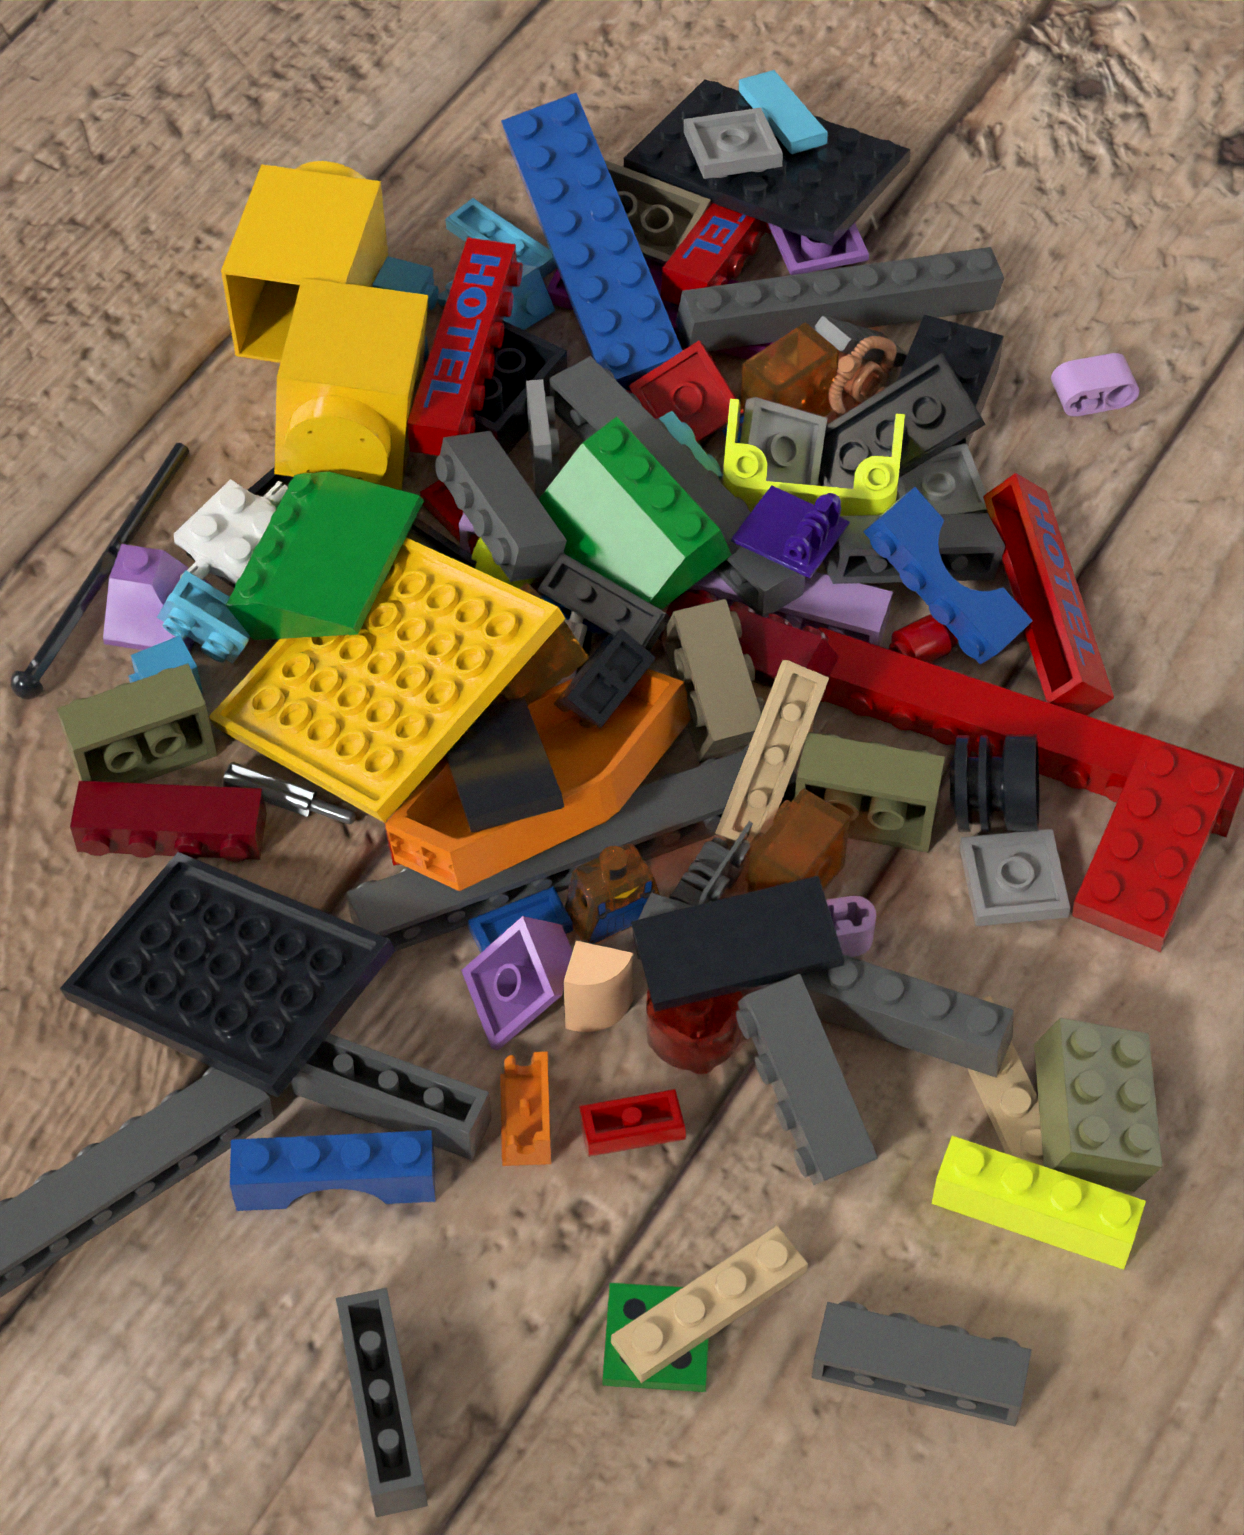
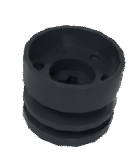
M1006 734L1002 755L994 756L988 735L980 736L979 756H972L969 735H957L955 752L950 762V802L956 816L959 832H971L973 811L980 812L982 832L990 831L994 811H1003L1004 822L1008 832L1039 830L1040 782L1037 734Z

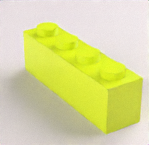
M952 1135L936 1178L931 1204L1124 1270L1146 1201Z

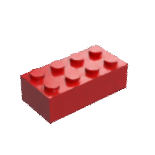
M1146 735L1074 900L1072 916L1161 952L1229 792L1235 770Z

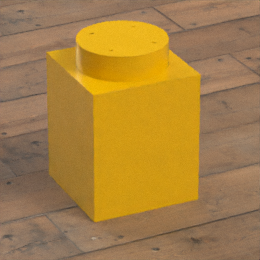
M330 161L308 162L298 166L296 169L261 164L221 269L235 356L277 363L281 362L302 277L373 287L372 284L388 256L381 181L366 179L357 171Z
M302 277L277 374L274 474L294 477L296 474L329 471L402 490L410 451L407 421L423 375L428 295Z

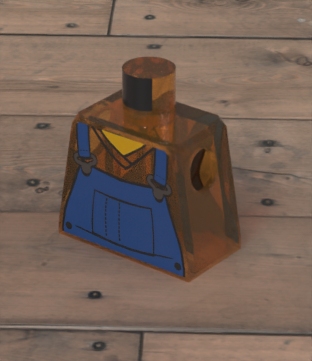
M626 844L622 847L609 846L602 850L598 858L578 866L572 872L565 909L581 941L596 944L631 928V921L639 919L650 893L658 895L660 893L653 874L633 844Z

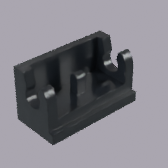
M621 628L604 639L554 702V705L562 712L573 711L581 718L579 724L585 728L595 725L601 728L656 657Z

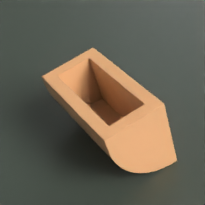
M576 941L564 978L565 1029L578 1032L600 1031L620 1021L631 1007L633 1001V953Z

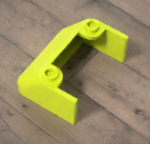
M730 399L723 486L735 497L741 498L748 506L750 512H752L771 485L815 505L819 496L834 493L841 500L840 516L882 515L896 502L905 414H896L891 457L872 456L863 460L856 469L854 487L849 489L766 481L768 466L764 453L754 445L738 443L741 407L739 399Z

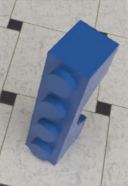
M913 487L863 532L870 539L873 549L880 556L887 558L899 572L902 582L910 590L916 591L929 606V611L935 620L946 625L958 639L959 646L963 652L969 657L975 658L981 665L1002 651L1033 620L1004 587L992 591L973 590L960 584L950 575L941 560L938 545L944 519L920 491Z
M432 1131L232 1139L230 1189L236 1211L287 1209L292 1201L302 1195L329 1189L365 1192L379 1198L385 1204L436 1202L435 1154Z

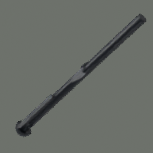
M176 443L26 670L13 672L10 684L13 692L18 697L29 700L38 697L43 692V686L39 680L108 578L121 544H130L190 453L188 447L184 444Z

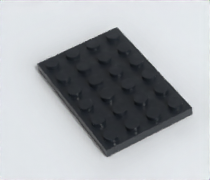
M704 79L623 158L625 168L711 200V203L833 246L909 164L910 149L894 144L892 141L882 140L861 133L854 128H847L826 121L819 116H814L828 132L827 144L791 154L774 134L783 153L782 167L766 169L762 172L751 171L732 174L723 178L713 177L704 179L684 135V119L753 109L738 90L723 86L716 81Z
M177 852L60 987V990L68 1001L279 1097L392 956L395 949L390 939Z

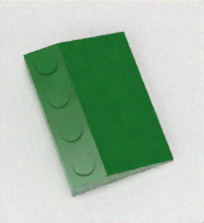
M617 416L579 446L538 499L566 539L563 554L660 610L732 555L720 528Z
M329 471L294 475L279 506L271 516L263 536L254 548L241 577L237 580L235 588L226 603V607L253 640L358 634L424 500L420 495Z

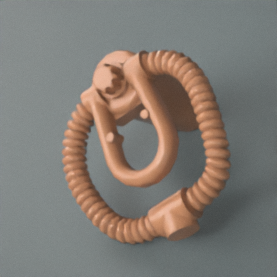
M881 336L864 338L857 344L851 355L839 351L831 344L821 351L814 364V372L832 383L828 393L829 403L837 418L848 412L841 399L842 391L847 392L855 399L856 403L851 407L853 409L885 389L883 385H885L890 377L888 372L891 371L897 352L896 345L892 340ZM876 348L884 351L880 365L875 361H870L866 364L859 361L862 360V357L870 349Z

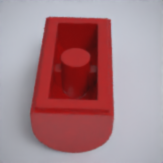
M676 1089L579 1106L583 1139L588 1157L686 1140V1127Z

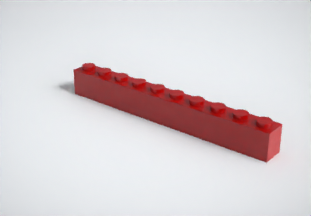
M819 626L818 630L828 636L829 640L827 643L839 656L829 675V680L820 702H828L849 709L859 716L873 717L890 723L900 730H911L923 734L945 745L956 746L957 735H969L971 749L978 755L981 735H988L994 756L1002 755L1006 734H1037L1040 775L1061 781L1071 788L1084 789L1105 796L1117 803L1146 735ZM1173 745L1235 770L1231 787L1211 834L1214 833L1227 838L1244 790V768Z

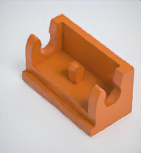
M548 1051L534 1052L531 1058V1065L528 1066L516 1065L515 1057L509 1055L504 1060L505 1074H500L502 1166L551 1164Z

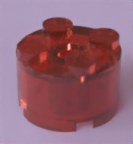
M648 989L646 1000V1034L649 1047L653 1049L660 1059L673 1067L688 1070L697 1075L710 1073L714 1067L725 1062L739 1045L742 1031L737 1022L736 1012L740 1010L737 1002L743 998L741 991L654 1012Z

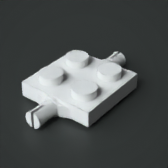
M230 479L174 533L175 544L191 554L196 561L187 571L201 580L209 573H212L213 575L225 577L236 584L288 487L285 484L282 486V482L278 481L263 497L252 494Z

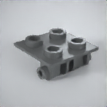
M750 821L747 823L730 851L728 850V844L720 838H713L712 841L705 842L694 862L688 867L689 872L684 873L681 881L668 898L692 906L720 900L726 888L732 889L745 867L743 862L753 846L752 843L747 841L753 823Z

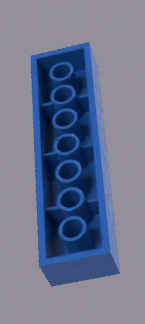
M573 93L501 120L510 151L592 358L602 368L609 369L616 381L625 390L631 391L629 388L630 384L680 353L682 348L577 93Z

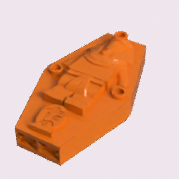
M647 669L601 728H598L596 725L585 728L579 724L581 718L573 711L562 712L554 705V702L573 678L526 699L525 701L562 793L564 807L481 831L471 832L446 756L444 755L385 823L395 862L461 891L595 826L606 823L621 810L691 720L684 681Z

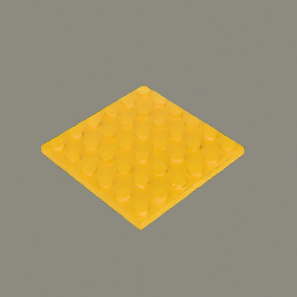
M406 537L358 634L279 639L209 715V720L220 731L385 823L566 618L558 606Z

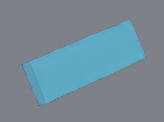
M775 70L739 79V92L753 109H762L772 132L791 154L827 144L828 132Z
M474 198L445 219L446 229L465 242L467 237L516 244L517 262H522L523 265L538 267L542 279L557 268L550 249Z

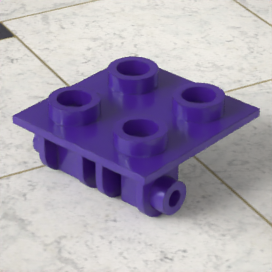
M771 485L733 535L731 542L811 578L849 526L850 521L840 517L841 500L834 493L819 496L815 505Z

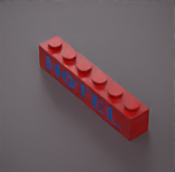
M712 203L663 266L661 299L679 305L682 291L726 285L731 278L736 279L748 255L753 256L756 253L762 236L765 232L768 234L771 232L769 224Z
M467 237L407 421L411 452L440 456L444 437L474 433L475 410L481 411L484 404L485 386L483 383L485 379H491L495 363L493 350L494 347L500 348L503 342L504 323L502 321L504 317L511 316L514 300L512 289L513 287H519L522 279L523 264L522 262H517L516 244Z
M1014 473L983 496L986 509L1005 544L1002 560L1014 599L1033 620L1024 631L1046 702L1087 716L1114 699L1112 688L1048 493L1043 488Z

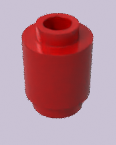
M929 614L894 631L891 636L889 650L931 663L949 654L951 648L957 645L958 639L946 625L939 623Z

